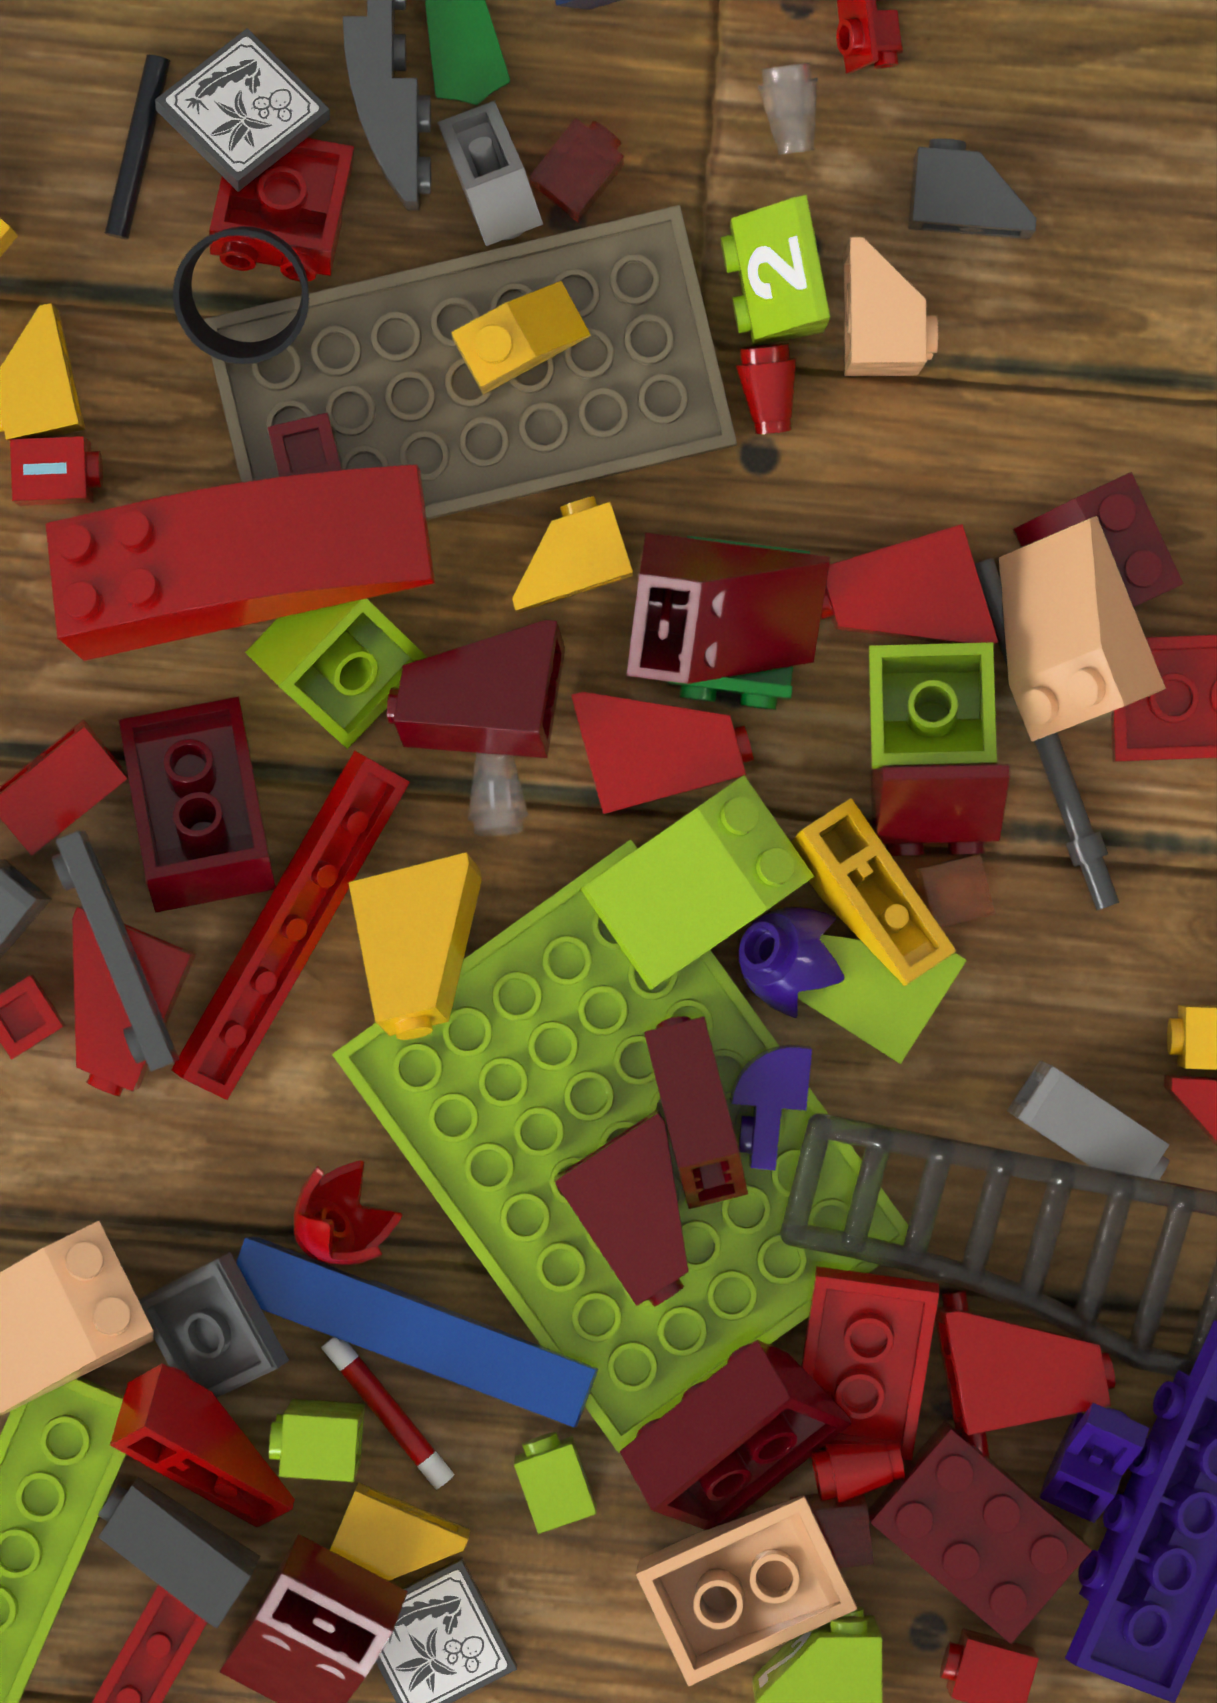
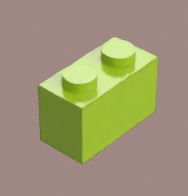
M292 1399L284 1414H277L276 1421L272 1422L269 1459L280 1460L279 1477L354 1482L361 1465L365 1404Z

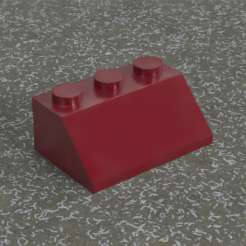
M755 1340L753 1343L744 1345L734 1351L728 1358L727 1364L708 1380L690 1387L682 1396V1401L664 1416L645 1424L638 1431L637 1438L623 1448L620 1453L651 1511L708 1530L732 1521L809 1459L812 1452L819 1451L852 1423L847 1414L789 1353L760 1340Z

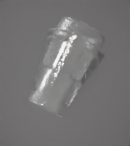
M810 63L761 69L763 85H758L757 87L775 143H777L778 155L815 150L813 138L815 137L818 77L812 78Z
M476 753L467 818L470 821H474V833L480 836H504L522 832L523 818L529 814L514 757L511 755Z

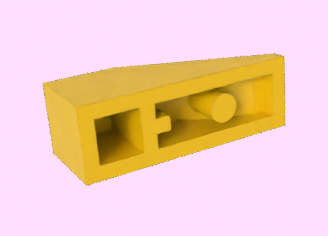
M852 798L802 829L791 841L815 876L809 882L819 897L904 986L956 952L952 943Z

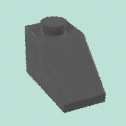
M931 139L929 147H918L914 156L908 229L1030 239L1036 231L1037 218L981 152L966 151V142L955 139Z

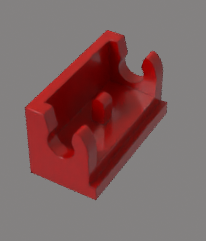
M83 719L0 786V819L32 856L128 778L121 768L123 767Z

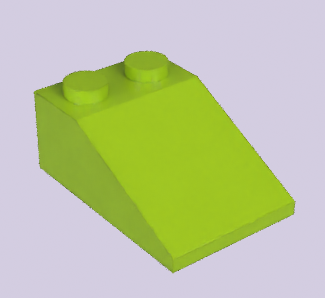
M743 775L580 889L651 990L815 876L750 782Z

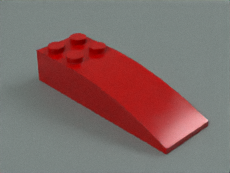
M416 464L328 471L228 484L162 496L45 523L57 638L83 661L435 583L420 468Z

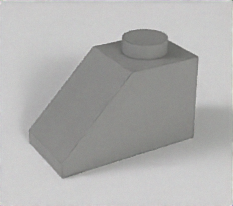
M495 100L438 122L471 212L486 246L501 240L516 238L525 231L543 225L525 169Z

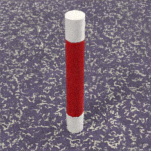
M332 1337L323 1344L321 1349L435 1490L447 1483L455 1474L351 1345L335 1337Z

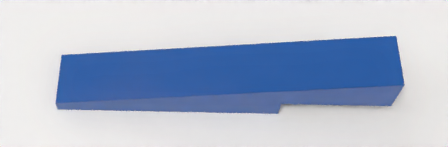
M260 1237L245 1238L236 1264L261 1310L571 1427L578 1426L598 1368L376 1280L368 1281Z

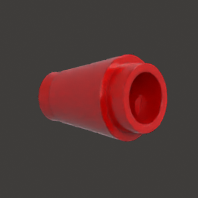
M781 343L741 348V364H737L736 369L752 422H754L755 434H772L792 430L790 418H792L796 358H790L789 344Z
M898 1442L890 1444H825V1450L811 1453L813 1472L820 1501L835 1499L838 1505L893 1483L895 1480L905 1479L903 1460Z

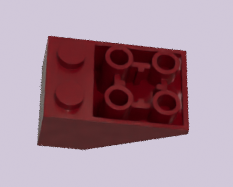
M645 532L626 676L690 684L722 677L814 663L830 557Z
M298 1534L224 1661L219 1673L277 1703H347L368 1675L392 1635L408 1591Z

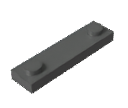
M78 830L57 839L56 843L60 853L52 856L54 867L64 889L68 891L75 888L132 1025L123 1029L134 1060L137 1064L146 1060L151 1072L180 1060L86 831Z

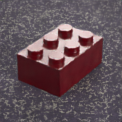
M946 1420L914 1455L912 1461L910 1460L904 1467L905 1479L895 1480L893 1483H890L866 1511L870 1523L1010 1644L1014 1642L1092 1551L1079 1534L992 1459L982 1453Z

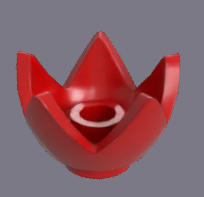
M359 1160L346 1164L324 1176L323 1170L317 1166L302 1186L295 1206L294 1235L299 1247L309 1257L329 1264L353 1265L383 1255L378 1246L391 1234L403 1214L397 1211L367 1207L360 1204L364 1161Z

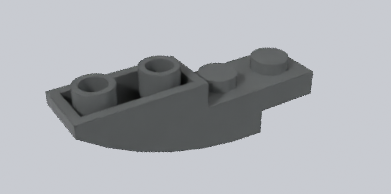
M367 0V16H343L344 50L351 90L361 125L386 180L407 210H420V194H431V157H420L419 133H431V96L419 95L417 78H395V71H406L407 65L406 34H395V10H406V0Z

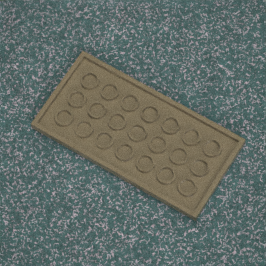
M680 205L309 293L308 313L303 328L292 344L278 355L252 364L230 363L211 356L241 483L279 477L267 427L328 412L342 470L414 464L420 468L427 520L737 446ZM562 281L591 336L483 395L454 343L451 332L508 301ZM302 295L205 318L204 321L213 330L227 338L241 342L262 341L277 335L290 324L299 309Z

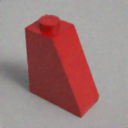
M963 524L829 564L821 620L832 617L835 629L942 644L993 642L994 645L998 643Z
M579 692L571 695L603 815L733 780L743 775L746 776L743 764L754 761L745 725L733 728L730 715L588 692Z
M81 906L76 908L72 917L76 1068L90 1073L86 1081L87 1084L120 1097L124 1088L130 1091L140 1088L149 1066L146 1060L137 1064L130 1052L123 1029L132 1025L84 908ZM124 923L166 1025L196 953Z
M946 1306L937 1308L935 1321L955 1429L967 1435H973L1085 1412L1092 1403L1102 1407L1111 1406L1108 1390L1115 1388V1373L1109 1354L1107 1352L1101 1353L1100 1345L1083 1339Z

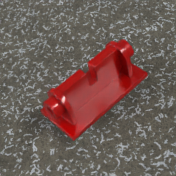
M837 0L839 24L836 32V41L839 52L844 56L846 74H852L873 63L875 69L891 68L899 65L898 54L903 53V46L901 43L898 11L877 10L876 1L883 0Z

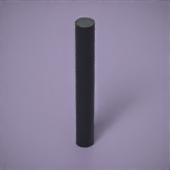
M146 55L105 229V234L112 237L129 239L158 116L155 99L163 94L170 60L164 57Z

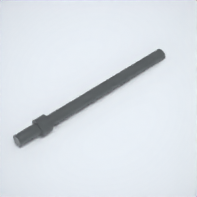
M990 558L976 563L975 567L998 644L1007 666L1002 584L994 559ZM1056 732L1035 740V745L1071 842L1066 843L1067 850L1073 866L1080 865L1096 911L1119 903L1103 856L1108 855L1100 831L1094 833L1058 733Z

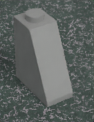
M1041 1060L1007 1109V1112L1134 1196L1138 1194L1142 1186L1147 1190H1151L1165 1172L1170 1161L1163 1156L1169 1147L1168 1143L1057 1068Z

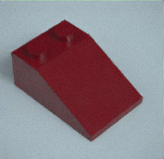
M239 696L119 719L145 879L155 913L274 890L276 885Z
M1010 764L882 767L872 770V829L881 842L887 844V850L891 856L924 855L923 843L948 842V855L985 854V841H1000L1010 779Z

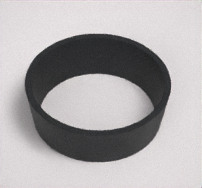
M243 226L228 228L214 233L194 245L184 256L177 269L173 285L175 313L189 339L210 356L236 364H252L268 360L289 347L297 338L305 323L309 307V291L304 266L291 246L269 231ZM243 235L264 240L279 249L294 266L302 287L301 302L293 320L277 335L256 342L236 341L213 330L199 314L192 295L193 271L205 249L222 237Z

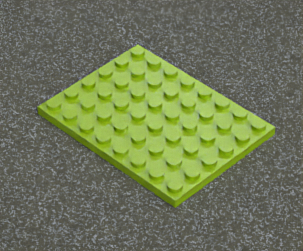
M631 839L463 959L449 1022L433 1025L432 1033L409 1040L398 1039L396 1035L389 1036L377 1023H374L332 1054L540 1345L598 1368L585 1407L618 1453L637 1438L638 1431L645 1424L661 1418L680 1403L682 1396L690 1387L708 1380L724 1367L730 1355L738 1348L751 1344L755 1340H760L770 1345L809 1317L816 1266L870 1273L917 1239V1236L810 1088H808L806 1111L781 1109L776 1171L750 1168V1153H740L748 1195L692 1209L688 1208L644 1032L656 1029L660 1022L673 1017L686 1016L692 1020L700 1017L705 1018L738 1149L742 1116H753L754 1106L732 1104L730 1098L733 1085L741 1070L752 1058L765 1050L779 1046V1044L711 950L698 957L651 990L648 988L580 889L638 849ZM658 1109L666 1126L689 1272L679 1278L684 1288L663 1303L653 1307L649 1299L636 1306L554 1180L557 1175Z

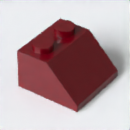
M1132 472L1076 497L1013 529L1017 541L1022 548L1097 516L1133 607L1184 584Z

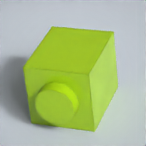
M551 1432L530 1439L522 1444L525 1453L515 1456L514 1467L538 1534L597 1514V1505L573 1436L559 1440L557 1432Z

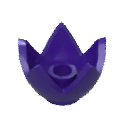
M785 907L772 910L755 920L744 933L739 948V963L742 974L752 992L771 1008L790 1017L797 1018L798 992L821 989L843 982L845 977L841 968L820 941V937L835 922L836 917L811 908Z

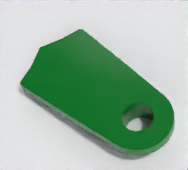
M425 0L436 98L457 100L477 106L493 92L508 85L511 80L486 1Z

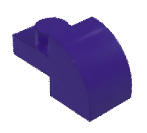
M782 1045L765 1050L752 1058L736 1078L731 1092V1103L754 1106L753 1116H742L739 1136V1153H750V1168L776 1171L781 1109L802 1111L807 1109L812 1048L810 1046Z
M1092 1403L1085 1414L1077 1413L1069 1425L1051 1462L1039 1498L1095 1523L1116 1496L1122 1475L1144 1448L1149 1428L1131 1420L1119 1410L1104 1408Z

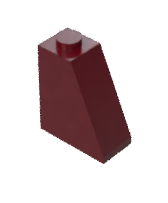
M543 620L403 665L399 688L392 687L390 689L387 701L388 723L395 725L403 747L548 758L565 653V645L558 622Z
M678 1016L660 1022L656 1029L645 1031L644 1034L688 1208L692 1209L748 1195L741 1157L705 1018L700 1017L692 1020L690 1017Z
M657 1109L557 1175L554 1180L636 1306L649 1299L653 1307L663 1303L684 1288L679 1278L689 1272L666 1126L663 1117Z

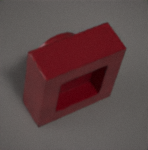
M328 412L267 427L279 477L342 470Z

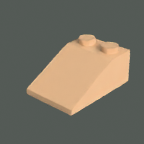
M1097 516L999 557L1008 681L1031 742L1166 689Z
M100 1221L36 1251L0 1272V1416L153 1341L154 1331Z
M805 1495L694 1534L640 1559L636 1571L638 1581L688 1686L831 1622V1620H836L857 1610V1605Z

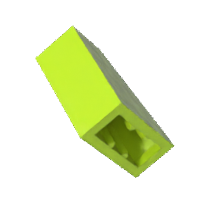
M823 934L820 937V941L835 958L844 974L845 980L821 989L798 992V999L901 1064L967 960L954 953L904 986L860 939Z

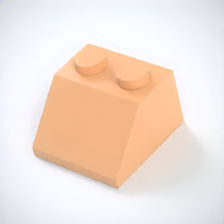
M850 237L843 254L845 376H918L927 360H932L933 353H937V315L926 316V299L863 237Z

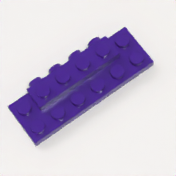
M1214 1320L1191 1374L1189 1375L1178 1370L1173 1382L1167 1381L1163 1383L1155 1394L1153 1411L1157 1415L1156 1421L1148 1438H1146L1144 1448L1129 1466L1132 1475L1123 1495L1116 1494L1104 1510L1103 1522L1107 1531L1098 1551L1092 1550L1080 1564L1078 1578L1082 1588L1079 1595L1087 1599L1089 1604L1065 1656V1659L1077 1667L1172 1703L1176 1702L1217 1609L1216 1320Z

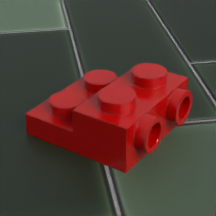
M306 138L239 192L224 177H221L209 236L233 227L260 228L277 235L291 246L304 266L308 282L313 281L317 274L331 276L342 227V211L354 161V146ZM234 235L222 237L210 245V254L220 256L221 263L231 269L249 271L255 268L256 263L280 267V271L285 277L300 282L298 274L289 259L279 249L264 240L250 236Z

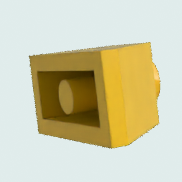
M562 281L508 301L451 332L454 343L483 395L591 336Z
M52 303L38 307L0 367V432H5L6 440L9 442L10 439L50 438L86 430L60 312Z
M595 496L560 507L563 517L551 521L512 597L517 614L633 576V570L610 502L598 506Z
M358 1482L330 1547V1551L390 1581L464 1551L469 1540L470 1530Z

